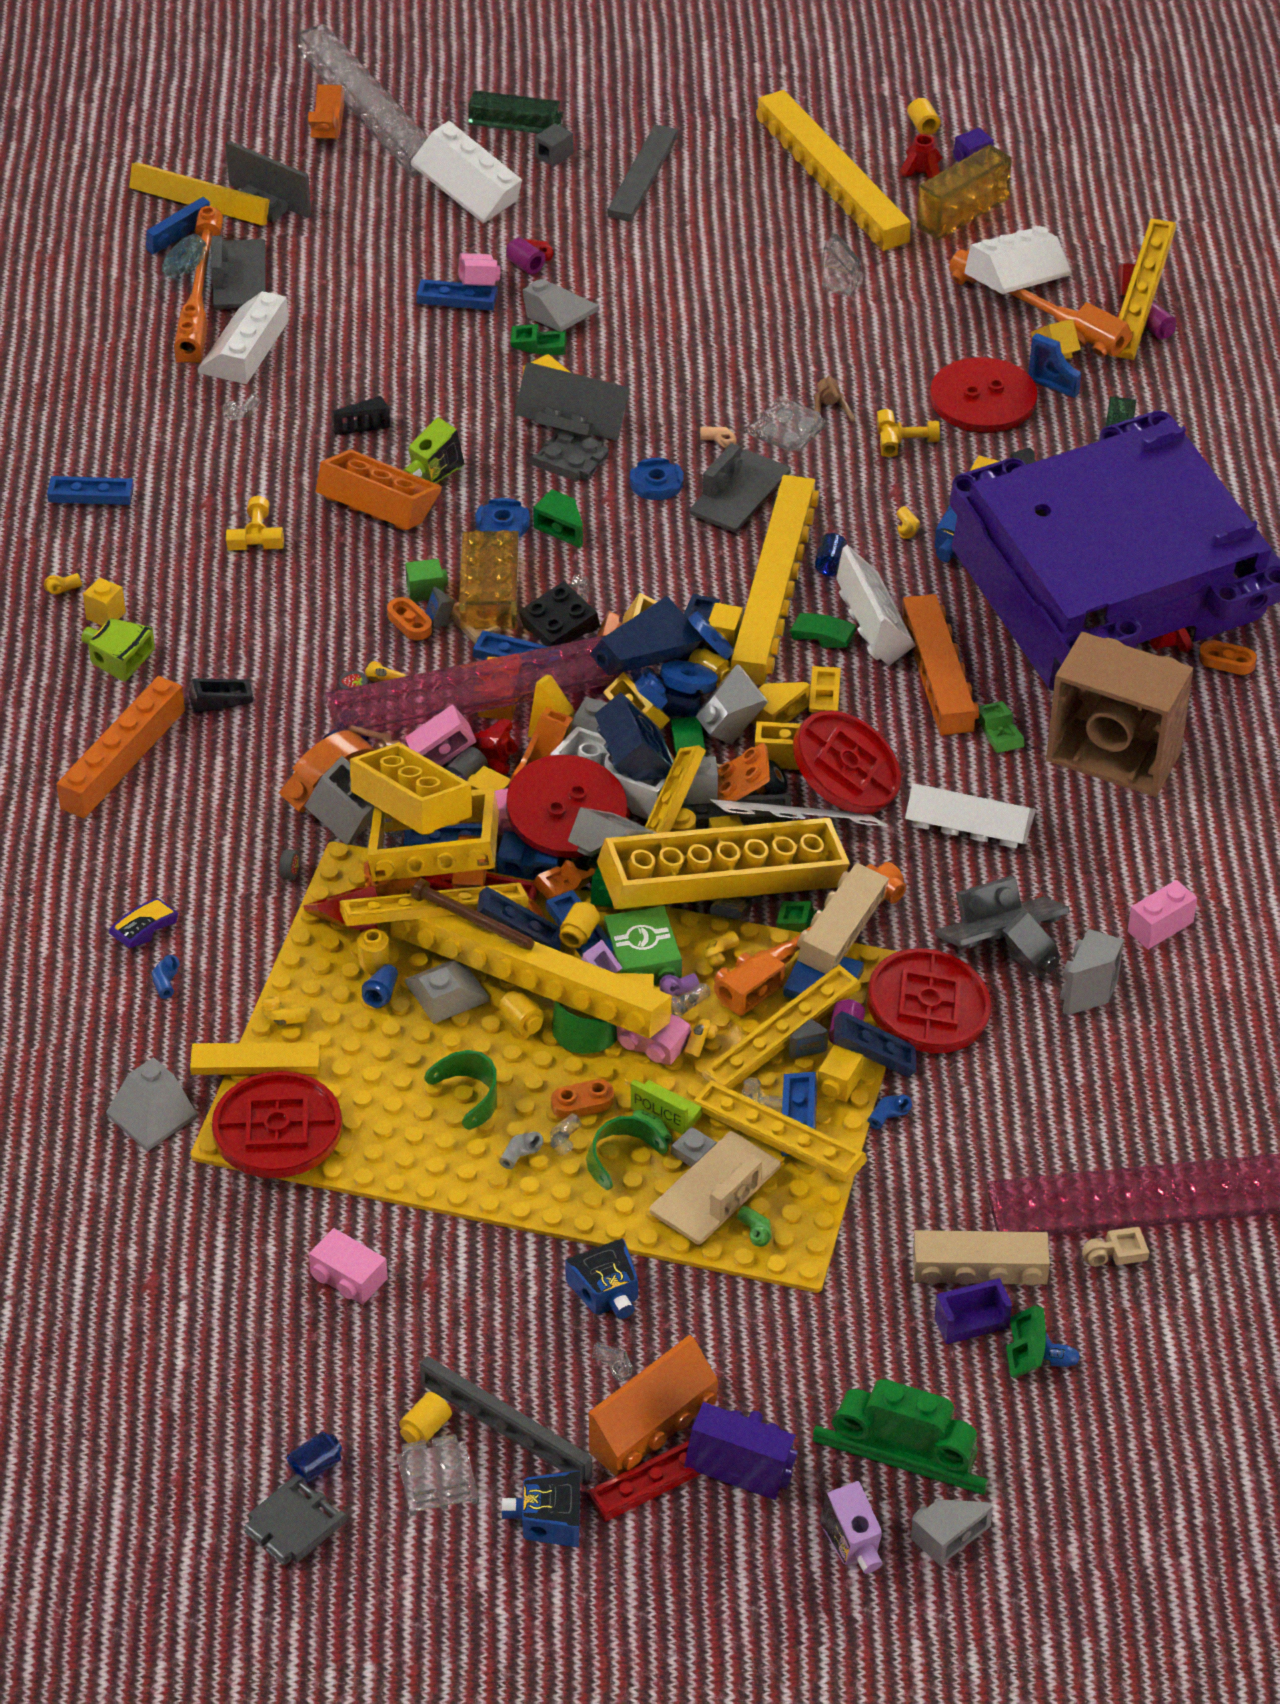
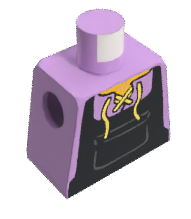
M856 1481L828 1492L819 1522L843 1564L849 1565L858 1561L865 1574L876 1571L883 1564L877 1553L882 1531L860 1482Z

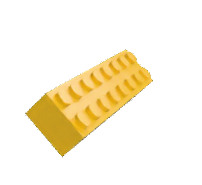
M830 818L605 838L597 859L598 867L615 909L836 888L842 874L848 870L850 865Z

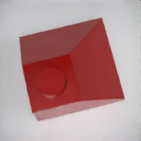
M375 886L357 887L303 905L305 912L349 931L359 930L361 934L368 929H378V923L346 926L340 912V901L378 897Z

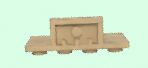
M730 1131L650 1206L649 1212L683 1236L700 1245L780 1169L781 1162L740 1135Z

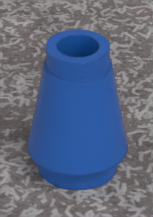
M390 964L383 965L362 985V998L366 1004L379 1008L389 1003L398 977V971L394 966Z

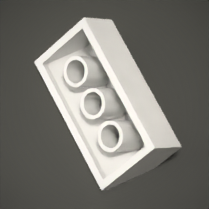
M450 121L434 130L411 160V165L483 224L518 199L522 179Z
M1034 226L1032 229L1019 230L1013 234L1000 235L994 239H985L982 242L971 244L964 273L997 292L1005 294L1070 276L1071 269L1058 237L1049 233L1045 227Z
M262 291L239 307L198 367V373L247 384L288 323L286 296Z
M846 545L842 550L836 577L841 587L839 594L850 605L851 608L848 609V612L859 623L860 627L857 629L860 635L869 643V646H867L869 653L875 660L881 659L890 666L915 647L916 644L878 571L851 547Z
M578 726L551 753V756H580L604 766L622 785L627 799V807L631 813L643 819L649 818L666 780L634 781L626 773L621 775L611 763L613 757L604 747L605 739L598 733Z
M912 783L905 819L913 820L911 826L929 830L930 824L942 826V833L958 836L960 830L970 832V839L988 842V837L1000 839L999 845L1017 848L1018 843L1026 844L1036 809Z

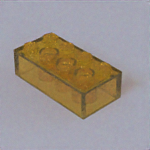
M989 144L920 184L916 227L935 239L940 240L1000 203L1005 202L1009 198L1012 157Z
M472 531L462 533L459 595L461 629L473 627L474 629H488L490 627H499L501 629L518 628L519 531Z

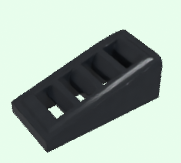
M378 396L332 411L333 433L339 435L390 427L389 407L384 399ZM343 418H347L346 423H343Z
M194 678L192 679L189 691L193 713L253 703L254 700L249 680Z
M747 897L717 899L711 905L710 912L717 917L749 922L752 899Z

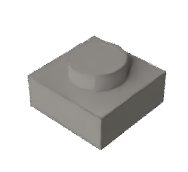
M691 1126L671 1145V1154L692 1167L717 1142Z

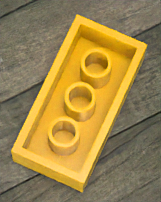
M400 742L350 759L351 792L417 831L419 834H432L437 829L457 825L460 821L472 817L471 784Z

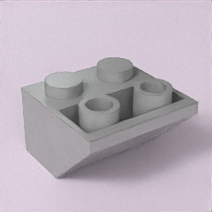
M341 756L320 778L305 804V808L343 843L348 845L372 823L374 805L351 792L350 763Z
M1088 929L1083 940H1077L1073 951L1074 959L1073 961H1067L1062 978L1067 979L1060 994V999L1064 1000V1014L1070 1015L1109 1002L1119 979L1123 939Z

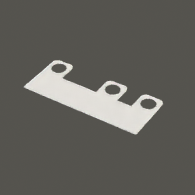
M710 799L724 811L732 813L755 814L752 810L770 811L779 817L805 819L801 814L850 818L859 824L886 826V824L871 814ZM728 809H740L747 812H736ZM779 813L797 815V817L784 816ZM860 820L873 821L878 824L863 823Z

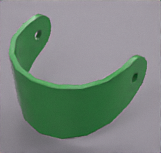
M554 1001L552 1031L554 1038L560 1046L571 1052L590 1054L601 1052L617 1041L616 1025L600 1019L578 1017L563 1008L564 1004Z
M465 1050L452 1053L436 1062L427 1070L424 1079L428 1084L433 1085L454 1076H469L480 1080L489 1087L490 1090L487 1096L463 1118L462 1125L464 1128L471 1130L490 1119L497 1108V1070L492 1059L482 1052Z
M619 1116L607 1121L597 1130L589 1147L586 1162L588 1171L601 1187L609 1190L613 1187L612 1179L596 1155V1144L601 1139L612 1135L633 1136L640 1138L660 1154L668 1152V1145L660 1132L648 1121L635 1116Z

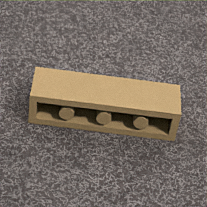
M857 862L850 872L844 871L838 882L837 891L831 890L827 896L824 910H817L810 924L811 929L809 931L805 929L801 933L797 942V946L800 947L797 960L824 974H827L836 967L883 900L889 878Z
M914 1230V1283H959L966 1285L998 1278L1001 1279L1002 1284L1037 1285L1047 1284L1050 1267L1048 1232Z

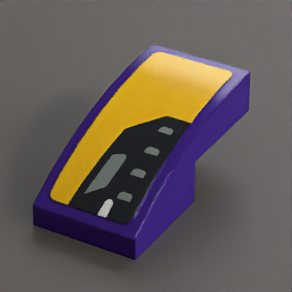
M155 898L136 907L120 918L109 928V934L126 947L132 948L152 941L154 930L175 924L178 912L161 899Z

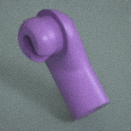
M694 973L682 978L669 974L660 980L659 987L660 991L672 995L673 998L699 988L700 984Z

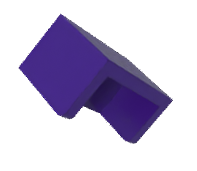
M998 1278L937 1294L934 1319L945 1343L950 1344L1009 1329L1012 1303L1001 1279Z

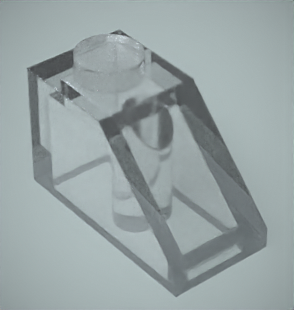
M833 233L824 246L822 289L851 297L855 289L860 288L864 274L861 272V261L838 234Z

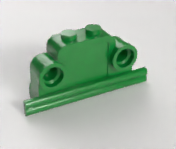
M880 1379L875 1382L871 1394L860 1389L846 1391L841 1405L832 1419L835 1431L817 1425L814 1428L813 1442L982 1495L986 1493L988 1479L971 1474L977 1458V1432L970 1424L961 1420H954L955 1407L945 1397L890 1380Z

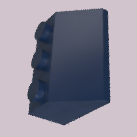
M620 692L594 714L599 725L597 731L606 741L604 747L613 757L611 761L613 767L621 775L626 773L634 781L666 779L674 761L658 725Z

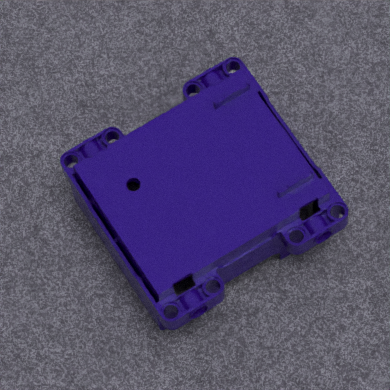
M1153 411L1107 426L1100 431L1098 442L1026 465L1023 460L1018 458H1009L959 474L953 479L949 504L957 515L952 550L1051 691H1054L1055 675L1081 632L1101 638H1113L1126 646L1137 649L1139 643L1188 626H1195L1192 641L1196 642L1253 622L1266 613L1268 606L1280 602V559L1257 530L1258 522L1256 520L1251 522L1186 436V427L1182 426L1180 428L1174 418L1165 411ZM1044 510L1043 513L1047 514L1048 516H1039L1035 513V511ZM1107 607L1104 616L1105 624L1085 630L1083 625L1086 614Z

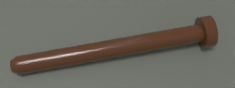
M422 878L415 883L411 892L413 899L419 902L426 899L526 950L533 948L535 942L531 937L429 888L430 883Z

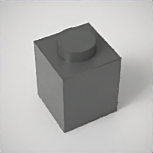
M556 123L535 136V157L552 167L574 154L573 133Z

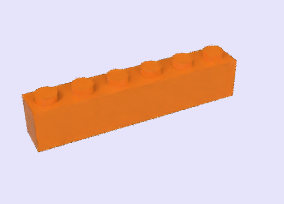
M936 594L904 597L902 602V619L916 644L911 650L939 735L974 732L975 720L979 719V707L977 702L972 701V686L970 682L965 680V665L963 662L959 663V649L957 643L952 642L951 624H946L945 606L939 604Z
M157 676L56 783L60 809L83 819L92 812L184 713L185 704L182 685L161 676Z

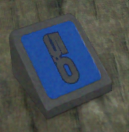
M436 587L432 589L425 613L431 618L433 627L447 626L455 600Z
M813 1019L808 1020L790 1035L789 1057L795 1059L825 1052L828 1045V1030Z

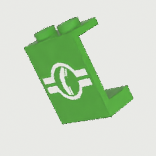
M665 906L604 916V932L611 941L617 961L622 966L619 973L654 974V985L659 984L660 980L669 974L682 978V958Z

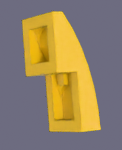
M812 666L809 712L838 711L841 668Z

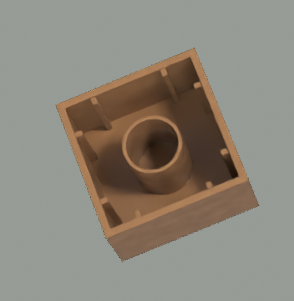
M1081 632L1055 675L1046 761L1157 797L1181 754L1194 667L1182 664L1169 656H1157L1126 646L1113 638H1101Z

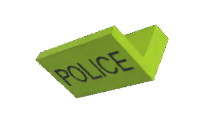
M635 1079L631 1082V1109H643L661 1118L666 1127L681 1135L702 1116L701 1106L650 1080L645 1084Z

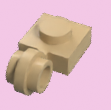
M1140 1227L1108 1231L1106 1243L1098 1238L1091 1239L1084 1244L1082 1251L1084 1260L1094 1267L1105 1264L1108 1261V1255L1113 1256L1116 1265L1147 1261L1150 1253Z

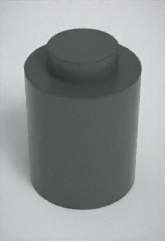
M469 747L461 752L445 769L454 774L465 776L468 780L472 774H476L483 766L488 767V761L480 750L475 747Z

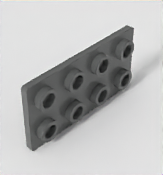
M228 141L225 144L229 184L242 189L240 190L241 192L270 199L268 221L274 222L288 210L306 218L311 216L308 174L234 142Z
M212 236L211 269L213 305L215 309L239 308L260 292H266L264 239L222 241V236Z
M528 362L524 369L515 415L534 419L536 423L583 435L593 434L618 440L630 388Z
M731 443L703 473V495L690 508V515L729 531L738 532L781 483L782 476L791 473V467L746 449L741 453V446Z
M1008 876L956 892L962 922L936 929L935 933L937 937L948 943L959 946L961 949H967L978 944L977 941L983 939L997 940L1005 937L1003 930L1023 909L1037 923L1042 921L1044 923L1056 922L1061 919V915L1070 913L1069 906L1047 897H1040L1021 903L1017 880L1013 876Z

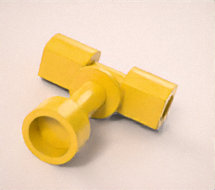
M882 409L877 411L878 434H880L882 456L894 457L898 455V444L902 443V438L927 437L928 443H937L940 440L939 421H927L926 427H902L901 422L895 423L892 410Z
M253 496L248 500L247 514L252 519L245 526V529L226 530L228 551L247 550L248 545L263 544L264 549L284 548L283 527L267 528L262 523V520L269 514L270 506L269 501L265 497Z

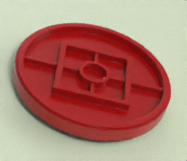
M973 357L961 359L943 367L932 380L930 400L936 413L946 422L972 432L994 433L1017 427L1031 417L1037 404V387L1027 372L1010 362L988 357Z
M829 710L810 715L797 729L793 740V752L797 766L808 784L825 800L849 812L871 814L886 808L897 796L901 786V772L898 761L885 739L870 725L850 714Z
M552 755L529 763L514 776L508 788L506 798L507 818L517 836L530 847L556 857L575 858L587 856L577 851L579 846L568 842L580 807L611 812L626 818L627 813L626 795L618 779L599 763L575 755Z
M915 948L891 954L875 967L867 987V1005L876 1024L881 1030L910 1043L917 1051L949 1053L966 1048L983 1034L991 1015V998L982 978L964 961L942 951Z
M288 1071L261 1073L237 1083L222 1096L212 1117L213 1139L220 1155L237 1170L262 1178L295 1176L321 1164L336 1148L342 1133L340 1105L329 1088L310 1076Z

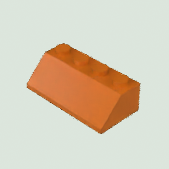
M349 449L320 462L315 492L324 495L329 501L344 503L351 510L366 512L373 519L388 521L394 524L397 529L409 530L423 522L440 494L442 486Z
M688 1335L588 1412L589 1453L615 1476L638 1466L643 1457L652 1450L660 1449L671 1435L687 1428L692 1419L698 1415L703 1402L711 1405L716 1403L718 1379L696 1340L691 1335Z

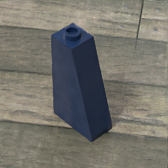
M665 596L603 637L591 651L590 656L610 676L690 656L704 638L668 596Z

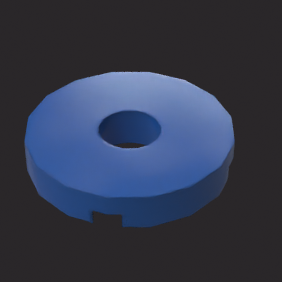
M644 459L637 463V467L630 470V487L634 493L642 498L649 500L669 499L677 495L683 488L684 472L678 464L675 463L673 465L669 463L668 459ZM654 477H659V478H662V479L655 480V479H652V478H654Z
M492 499L484 507L483 504L478 507L475 514L478 532L482 536L494 541H511L520 538L530 527L528 508L521 506V502L515 499ZM499 518H507V520H498V519H499Z
M695 611L688 617L694 628L723 658L727 660L734 653L733 647L710 625V622L700 612Z
M678 660L663 663L659 674L660 680L664 679V684L667 687L688 694L696 693V689L703 690L704 694L710 693L715 690L718 679L716 673L708 667L689 661Z

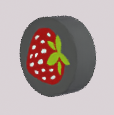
M359 671L344 673L339 678L340 693L348 698H358L365 695L368 691L367 676Z
M286 849L283 851L279 865L280 875L283 879L295 880L297 878L301 863L298 850Z

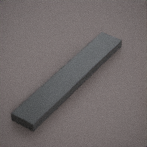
M656 124L653 126L607 209L608 217L626 221L633 220L678 137L677 128Z
M426 1356L420 1363L421 1385L562 1472L580 1471V1483L586 1484L591 1479V1455L431 1357Z

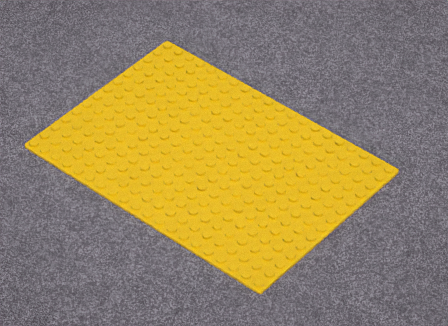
M339 842L327 844L239 1043L320 1042L319 1074L304 1075L310 1076L324 1084L336 1097L342 1114V1133L334 1151L321 1164L302 1174L275 1179L597 1247L623 1238L630 1254L814 1293L822 1291L855 1176L847 1183L793 1156L782 1157L780 1150L702 1113V1116L692 1126L717 1143L728 1132L733 1131L779 1160L781 1165L780 1169L702 1244L697 1245L649 1212L650 1206L691 1168V1166L671 1154V1145L682 1136L680 1133L667 1127L672 1135V1141L668 1144V1152L665 1154H660L640 1138L629 1135H612L601 1139L596 1144V1155L612 1179L613 1187L609 1190L604 1189L594 1180L588 1171L586 1162L589 1147L597 1130L611 1119L619 1116L633 1115L635 1110L631 1109V1082L634 1079L643 1084L650 1080L692 1102L709 1083L702 1077V1070L793 1000L783 996V987L797 962L800 949L795 952V955L785 965L783 987L741 1017L723 1005L717 998L714 990V977L723 967L730 971L736 968V961L742 953L747 952L753 956L761 950L765 951L782 943L789 942L802 932L741 922L735 919L665 906L682 958V977L694 973L700 984L699 988L672 998L671 1014L689 1023L691 1031L698 1021L709 1019L710 1023H715L718 1027L716 1036L713 1039H705L699 1058H693L684 1054V1048L671 1065L654 1062L644 1052L628 1050L618 1040L601 1052L590 1054L575 1053L560 1046L553 1036L552 1017L554 1000L470 966L468 968L488 994L489 1002L433 1024L406 985L405 979L452 959L390 935L391 922L378 923L377 926L379 930L384 931L388 936L389 964L397 969L398 977L389 1003L379 1008L366 1004L362 998V985L373 975L366 973L359 964L357 939L360 931H349L307 913L303 905L365 886L363 865L368 861V848ZM488 871L486 872V873H489V874H494V875H499V876H504V877H509V878H514V879H519V880H524V881H529V882H533V881H534V880H529V879H524V878H519V877H514V876H509V875H504V874H499V873H493V872H488ZM413 887L410 890H407L404 894H410L412 892ZM579 889L575 892L582 902H591V891ZM539 891L535 902L541 908L544 918L557 925L546 910L547 898ZM599 905L594 906L600 915L598 924L604 931V916L663 905L623 909ZM734 931L739 938V946L722 952L725 962L716 967H711L708 959L704 957V952L709 942ZM561 941V952L578 959L582 958L575 948H571ZM853 943L845 957L864 962V970L859 979L861 981V989L849 999L859 1002L864 1007V1022L880 1029L868 1009L866 999L867 987L875 967L883 959L899 951ZM516 991L525 994L544 1012L542 1027L536 1033L522 1035L502 1017L499 1003L507 993ZM696 992L699 998L695 1002L690 1003L687 999L688 996ZM276 996L279 1000V1006L285 1009L304 1006L307 1022L279 1025L264 1016L262 1013V1008H264L262 1001L265 997ZM563 1005V1008L566 1011L578 1017H583L587 1019H599L584 1012H581L579 1010H576L574 1008H571L569 1006ZM833 1011L817 1022L827 1029L828 1032ZM828 1037V1045L825 1052L795 1059L789 1057L788 1045L732 1090L750 1097L754 1101H757V1098L761 1104L782 1113L784 1074L816 1072L818 1083V1070L833 1044ZM465 1050L482 1052L492 1059L497 1070V1108L490 1119L471 1130L464 1128L462 1125L463 1118L487 1096L490 1090L489 1087L480 1080L469 1076H454L433 1085L428 1084L424 1079L427 1070L436 1062L452 1053ZM863 1056L862 1077L847 1102L828 1097L817 1091L816 1130L863 1151L870 1125L867 1119L875 1109L886 1067ZM258 1074L224 1076L191 1150V1159L193 1161L237 1170L224 1160L215 1146L212 1133V1117L218 1102L230 1088L244 1079ZM596 1079L605 1080L613 1086L614 1103L606 1111L573 1119H561L554 1115L551 1110V1096L560 1087ZM557 1128V1134L550 1138L551 1130ZM533 1131L539 1132L542 1135L544 1142L540 1150L536 1153L519 1157L513 1169H506L499 1163L502 1154L514 1136ZM743 1206H748L770 1220L772 1238L767 1245L762 1247L755 1246L749 1237L750 1227L737 1220V1214Z

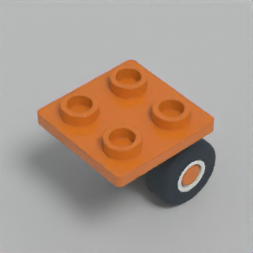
M764 743L747 749L741 756L730 762H725L717 769V800L738 801L744 796L759 795L767 791L772 795H777L788 789L787 779L777 763L768 759V747Z

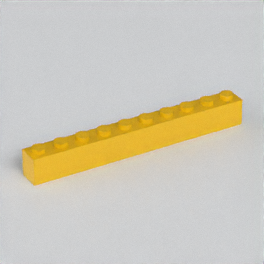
M785 90L758 98V109L756 110L758 121L765 125L771 135L775 136L782 143V146L794 156L797 162H800L808 174L817 180L819 185L832 196V199L844 209L847 215L851 216L859 228L863 229L874 243L885 251L910 242L911 221Z
M783 475L731 659V670L737 664L740 665L754 684H765L767 675H772L774 671L775 658L772 656L778 655L780 638L778 636H783L785 619L783 617H788L790 610V600L788 598H793L795 591L793 579L798 580L800 563L798 561H803L805 545L803 543H808L810 527L808 525H813L815 509L812 507H817L819 502V491L815 490V479Z
M458 915L391 922L390 935L648 1039L670 1023L672 995L538 942H535L532 949L526 950Z

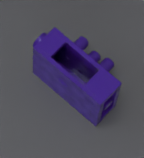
M703 1402L691 1430L684 1468H693L698 1473L776 1500L780 1488L787 1490L793 1474L792 1468L798 1454V1450L792 1449L796 1435L781 1430L775 1423H761L763 1415L759 1411H751L747 1418L739 1410L730 1412Z

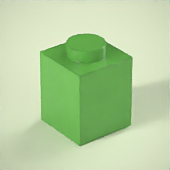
M439 558L405 563L409 598L413 602L429 600L433 587L438 588L444 593V586H448V576L446 569L441 570Z

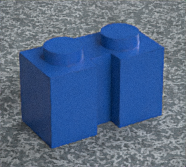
M504 831L497 855V872L499 874L535 880L538 874L557 866L562 867L564 857L542 853L523 842L515 832Z

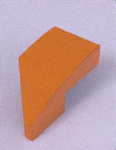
M566 860L562 867L557 866L538 874L533 884L548 900L571 890H574V892L578 891L592 881L596 869L590 868L588 871L576 868L574 862Z

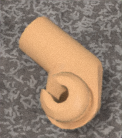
M700 427V440H713L723 448H727L731 443L736 444V436L727 427Z

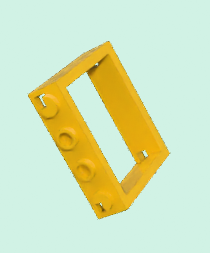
M495 787L471 790L472 817L460 821L459 824L483 821L481 838L383 849L385 832L410 830L412 828L374 806L367 853L372 882L495 868L499 821ZM392 818V822H385V819ZM488 855V862L479 863V859H486ZM380 870H385V873L379 874Z

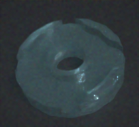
M191 234L183 238L166 256L162 265V271L171 280L180 279L179 275L183 272L185 274L190 273L203 258L205 253L203 247H206V242L197 234Z

